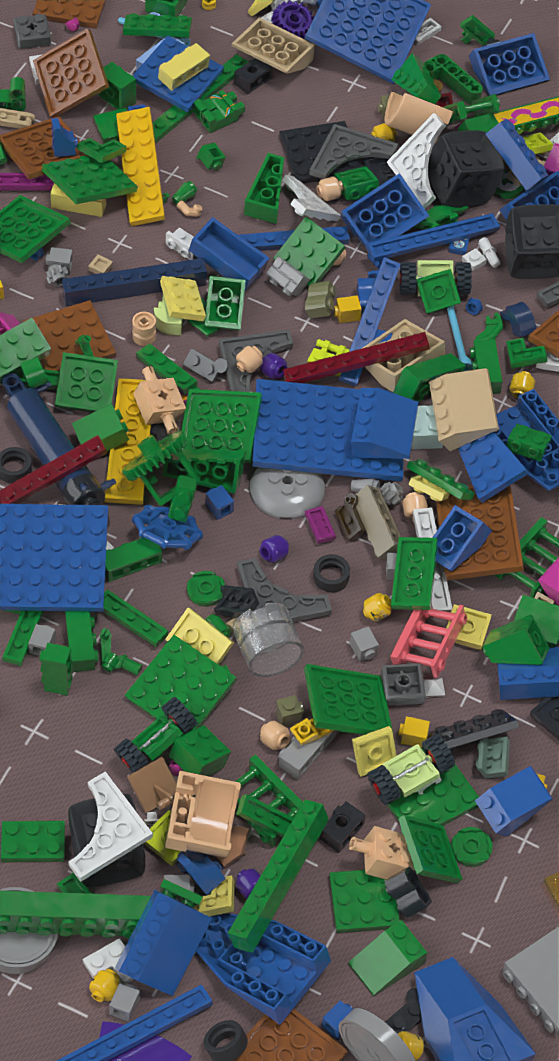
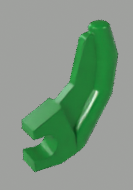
M497 312L494 313V319L486 316L485 331L477 335L475 340L496 339L503 329L502 319Z

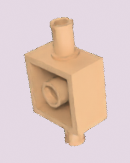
M148 366L142 370L146 381L139 383L133 395L146 425L164 423L167 433L169 435L171 433L174 434L179 430L175 421H179L186 410L185 404L174 378L157 379L154 368L150 366L149 369Z
M374 826L364 840L356 837L351 838L349 849L364 853L365 874L388 879L409 866L414 871L413 861L407 850V843L402 833Z

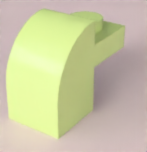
M163 294V300L159 301L158 308L154 307L156 328L165 334L181 336L183 319L169 316Z

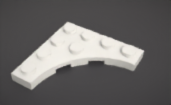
M435 113L387 161L396 175L401 174L424 209L436 199L429 184L428 162L437 137L446 127Z
M284 176L282 181L287 184L286 187L299 198L293 199L290 204L295 208L294 211L300 216L306 215L310 218L316 217L319 220L325 219L329 222L331 220L339 221L341 215L294 176Z
M106 772L88 781V787L95 798L98 809L95 834L91 842L75 858L68 862L69 867L80 882L153 837V833Z

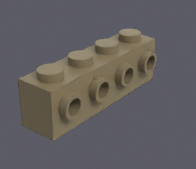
M367 484L356 494L358 496V504L355 508L368 534L367 538L373 545L374 554L377 558L386 560L387 553H397L398 539L401 536L380 489Z

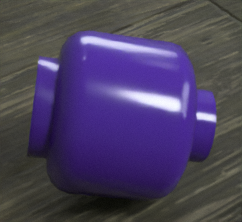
M269 353L262 358L263 363L260 366V370L264 375L273 380L284 376L283 369L287 368V362L284 358L275 353Z
M274 535L263 540L260 547L262 558L271 563L285 558L289 551L287 540L280 535Z
M244 869L238 873L235 886L246 899H248L259 880L260 873L255 869Z

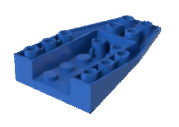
M532 389L518 396L517 405L496 414L499 429L494 432L505 445L516 424L525 425L528 428L552 435L541 462L513 453L528 470L529 474L526 476L546 490L551 491L559 487V420L538 393Z
M223 913L210 916L212 920L195 952L227 988L280 1025L331 962L326 945L276 920H271L254 952L250 953L234 948L228 935V931L238 916L237 914Z
M454 957L414 973L424 1039L436 1061H533L536 1053L502 1005Z

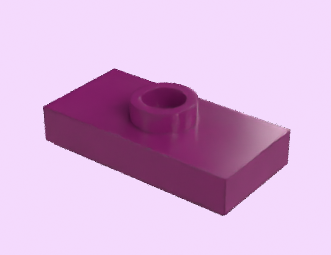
M323 506L305 510V517L317 544L336 539L335 532Z

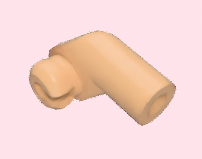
M180 201L177 204V208L185 216L198 217L203 210L200 205H194L193 208H190L184 201Z

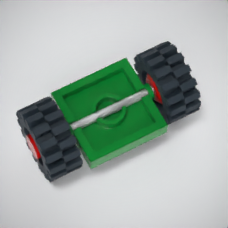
M172 697L161 707L169 720L163 716L158 717L132 741L125 738L114 748L116 755L132 773L149 764L145 756L153 761L171 744H174L175 739L183 734H187L198 724L193 714L176 697Z

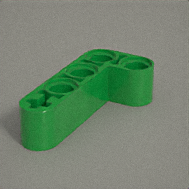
M438 54L424 62L433 80L441 79L468 104L472 105L471 101L482 97L483 88L481 84L447 55Z
M14 77L10 80V89H0V108L21 112L26 109V86L23 78Z

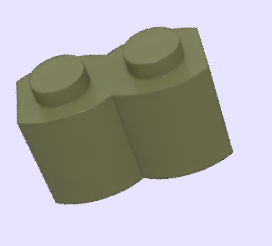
M331 281L310 284L308 297L305 302V311L309 318L329 316L334 309L333 301L337 295V289Z

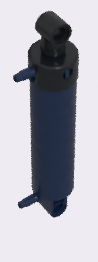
M13 373L7 374L3 378L5 392L9 398L7 410L42 464L46 465L74 449V446L39 395V393L51 387V383L48 381V383L36 388H26L19 376ZM85 465L55 482L68 505H102L105 499L104 490L116 484V480L113 478L99 484L95 476L91 474ZM108 515V527H109V525H110V519H109V515Z

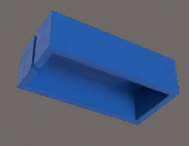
M213 217L193 237L188 250L199 259L203 258L207 265L225 278L246 280L245 291L262 274L269 261L268 256Z

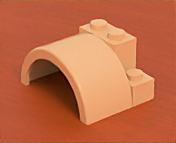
M391 92L385 111V124L413 135L433 113L437 114L443 123L448 125L453 111L406 93L401 96Z
M179 771L165 848L184 852L189 850L227 858L231 849V843L229 842L241 784Z

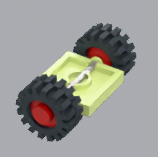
M418 260L417 274L415 262H401L399 271L400 294H415L416 279L448 269H451L453 275V260ZM456 262L453 278L458 294L470 295L472 287L471 263ZM417 284V297H421L420 290Z
M435 734L421 743L423 750L417 744L368 772L367 776L371 782L370 785L384 805H388L400 798L401 793L404 797H407L440 778V774L455 766L454 757L440 735Z

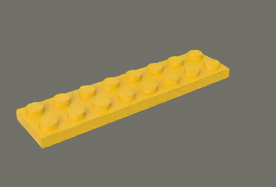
M150 107L117 113L120 143L127 146L126 152L121 154L123 171L138 186L137 192L126 194L131 226L165 220Z
M118 379L115 410L119 409L124 418L121 422L125 421L129 432H127L129 440L110 449L107 480L114 478L116 484L105 490V502L143 505L145 484L141 478L129 481L122 470L130 461L134 460L133 458L141 453L137 444L150 436L151 424H145L133 395L139 383L146 380Z

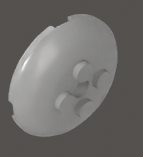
M258 467L250 480V495L254 504L265 514L280 519V517H292L293 520L305 517V510L319 507L324 498L325 483L321 473Z

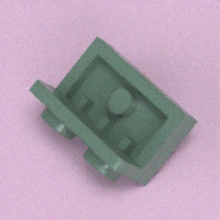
M486 737L480 739V742L477 743L479 759L476 760L477 770L481 772L485 779L508 776L509 738L488 739Z

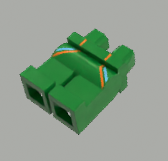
M221 90L219 94H213L210 98L203 101L200 99L193 101L194 114L210 134L231 124L233 121H239V115L245 112L243 102L234 104L237 102V96L233 91L225 93L224 90Z

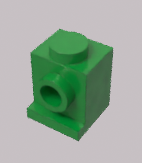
M214 142L202 145L196 158L197 160L200 159L208 170L214 169L217 171L222 168L226 156Z

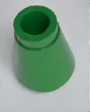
M191 181L184 182L174 196H172V200L176 205L180 201L185 202L194 197L198 190Z

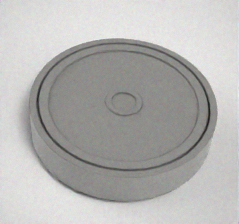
M8 887L0 889L2 891L34 892L32 890L21 887ZM16 932L0 934V971L9 974H21L38 968L52 954L58 934L46 936L39 935L38 933L19 935Z
M355 1008L339 1023L340 1035L349 1051L358 1061H415L413 1054L400 1036L371 1012Z

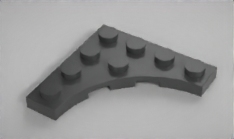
M334 124L310 168L309 175L326 179L336 167L357 158L379 157L390 159L396 153L398 144Z
M289 329L218 339L221 357L229 363V368L225 373L230 391L251 392L250 381L253 373L241 372L236 366L238 363L236 355L246 346L257 347L263 354V357L269 353H277L293 348V340Z
M256 558L237 561V568L243 587L253 588L260 603L251 614L256 629L332 614L327 594H302V596L290 594L288 590L277 584H272L267 579Z

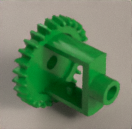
M183 431L170 434L158 442L153 435L143 439L137 444L141 451L139 456L133 458L134 460L130 461L122 470L129 481L141 478L159 506L173 498L176 486L160 495L153 485L158 482L157 477L153 475L148 478L146 470L153 472V466L159 468V462L165 464V458L171 460L170 454L177 455L189 473L190 478L197 479V482L200 481V477L182 452L181 448H185L188 443V439Z

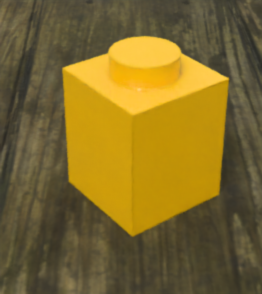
M358 295L336 299V306H334L333 311L334 316L338 317L339 323L360 321L361 306Z
M406 716L405 724H400L398 735L402 736L401 744L410 746L418 744L422 748L421 743L427 739L430 721Z

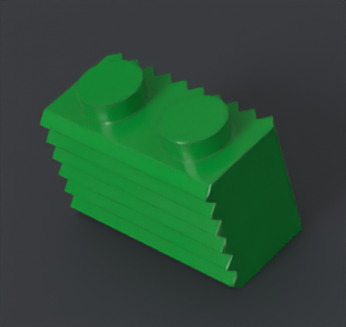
M183 475L178 477L168 514L170 519L187 522L196 491L197 479Z

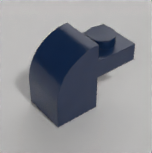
M524 302L507 306L506 310L500 312L501 319L510 321L513 335L523 337L537 329L533 314Z

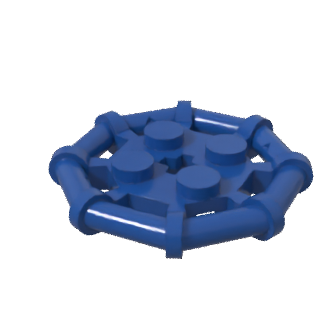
M146 505L141 512L133 515L132 522L136 525L139 536L142 539L146 538L160 545L162 549L167 547L188 550L191 549L196 541L201 540L203 537V532L198 528L195 517L188 516L187 522L170 519L168 517L170 506L153 507L152 505Z

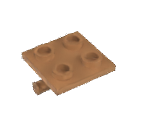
M163 757L127 776L145 813L156 807L162 810L169 805L172 806L177 784Z

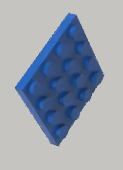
M167 36L133 76L136 79L137 85L188 113L194 105L193 101L200 99L222 74L224 66L210 59L207 68L174 90H170L158 79L159 67L161 64L170 61L175 55L182 53L188 46Z

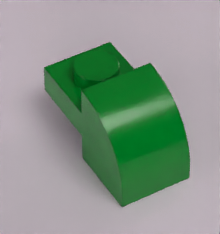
M38 357L20 364L29 388H36L48 383Z

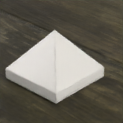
M442 678L423 679L425 698L445 696Z

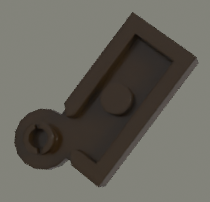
M349 493L344 499L345 505L339 506L334 511L347 540L353 542L366 530L355 508L358 504V496Z

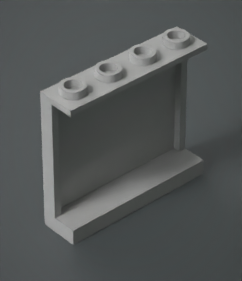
M559 927L506 961L502 971L504 978L515 986L520 998L525 999L529 1003L533 1014L542 1019L546 1030L550 1033L552 1032L555 1037L559 1036Z

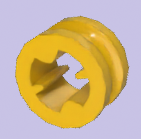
M202 0V8L208 11L215 9L216 0Z

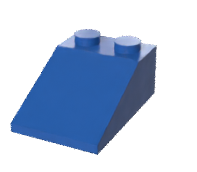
M455 505L432 537L438 539L436 562L453 571L483 545L492 530L484 522Z
M529 766L491 787L477 798L475 802L494 832L507 837L552 801L553 798L532 766Z

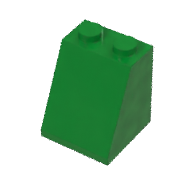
M532 614L491 630L483 644V652L487 658L489 657L491 663L543 664L550 648Z

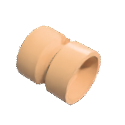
M149 312L137 313L132 319L133 340L141 346H146L149 343L152 344L156 339V319Z

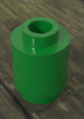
M211 614L205 619L226 637L230 638L231 630L219 616Z

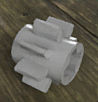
M58 264L52 265L46 272L48 283H53L57 287L62 286V279L69 278L66 267L62 268Z
M386 482L380 488L383 491L381 494L385 503L388 505L391 503L393 505L398 504L403 499L401 496L403 489L396 482L392 484Z

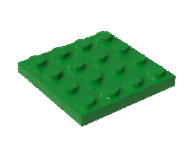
M81 156L79 159H65L42 165V171L76 205L137 192L138 186L111 160L100 163L92 157Z
M19 195L0 211V253L23 263L70 225V218Z
M189 389L181 430L187 437L188 443L185 448L181 449L246 451L244 463H251L262 393Z
M173 635L127 691L125 698L153 718L157 719L163 716L169 720L161 707L172 697H176L197 720L198 724L191 730L193 731L203 724L235 684L237 677L176 635Z
M306 664L304 673L314 727L362 735L388 726L392 729L381 676Z
M455 764L454 767L440 774L442 781L437 784L434 782L423 790V794L420 795L417 791L404 797L401 793L400 798L389 803L387 806L397 820L406 815L446 825L478 808L475 800L479 796Z

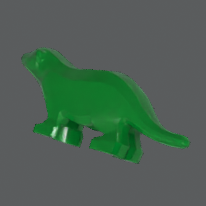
M444 205L434 206L427 211L429 217L413 228L426 230L442 226L443 224L458 222V214L468 210V206L460 208Z

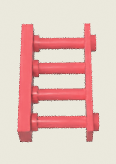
M459 605L456 614L436 609L413 610L390 656L393 665L404 664L407 661L420 663L421 665L430 666L433 677L438 678L440 672L445 668V661L462 626L467 622L464 605ZM430 616L452 621L448 629L424 624ZM422 631L444 636L441 644L417 639ZM415 646L437 651L434 659L409 654Z

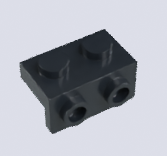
M222 585L220 589L223 598L216 605L214 611L216 615L248 619L260 603L253 588Z

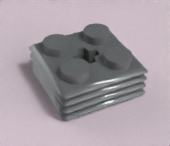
M45 14L27 17L20 16L13 19L18 48L51 45V34Z
M420 663L382 666L381 676L387 706L425 703L426 694L422 665Z

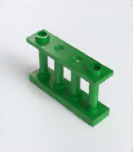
M496 94L471 101L472 105L466 106L464 101L444 106L443 108L453 111L449 123L467 118L469 113H474V116L478 117L499 111V98L496 97Z
M543 517L519 541L523 564L541 576L547 570L526 557V552L533 550L549 562L554 563L557 557L537 545V540L544 538L559 548V539L547 532L548 521ZM521 572L495 575L500 580L505 575L513 576L531 588L530 597L532 598L535 597L537 592L544 593V589L539 581L536 583Z
M256 754L249 759V771L235 782L240 783L242 787L252 778H258L262 785L249 794V796L258 799L267 791H271L276 796V799L268 805L275 809L280 805H285L290 810L287 815L294 818L303 801ZM239 797L236 804V811H238V807L241 800ZM245 819L259 834L260 839L265 844L268 843L272 848L276 845L275 833Z

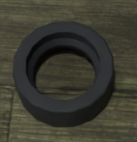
M9 447L0 452V479L12 484L32 472V459L28 451L19 447ZM13 459L21 460L26 465L19 471H8L3 468L7 461Z
M328 554L316 561L314 564L313 580L321 590L337 592L347 586L350 577V566L343 557ZM325 567H336L343 572V576L337 580H328L320 574V571Z
M226 1020L211 1027L205 1034L203 1042L205 1049L214 1061H233L245 1051L248 1039L238 1022ZM235 1035L229 1044L216 1048L221 1040Z

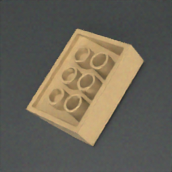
M260 17L231 45L287 74L305 69L313 61L315 48L314 44Z
M404 319L363 348L381 344L379 342L390 333L393 334L388 341L426 332L430 350L365 367L382 386L393 392L404 367L445 355V341Z
M487 368L445 374L429 382L438 439L449 451L499 429Z

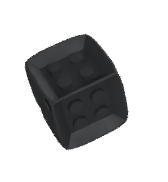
M478 130L456 131L443 134L437 140L428 162V178L435 194L444 206L450 207L475 206L488 202L494 195L504 174V164L499 152L486 136V132Z
M523 205L512 208L508 214L505 227L506 257L510 276L517 279H542L559 276V205Z
M123 794L127 801L136 811V807L131 795ZM95 798L75 803L69 807V829L72 834V846L75 857L91 842L95 834L94 831L98 818ZM143 844L84 879L82 884L86 887H98L141 876L146 868Z

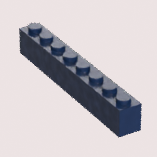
M203 258L65 278L62 279L65 305L73 306L89 300L93 303L163 292L160 283L162 276L191 279L196 281L197 287L206 286L207 270Z

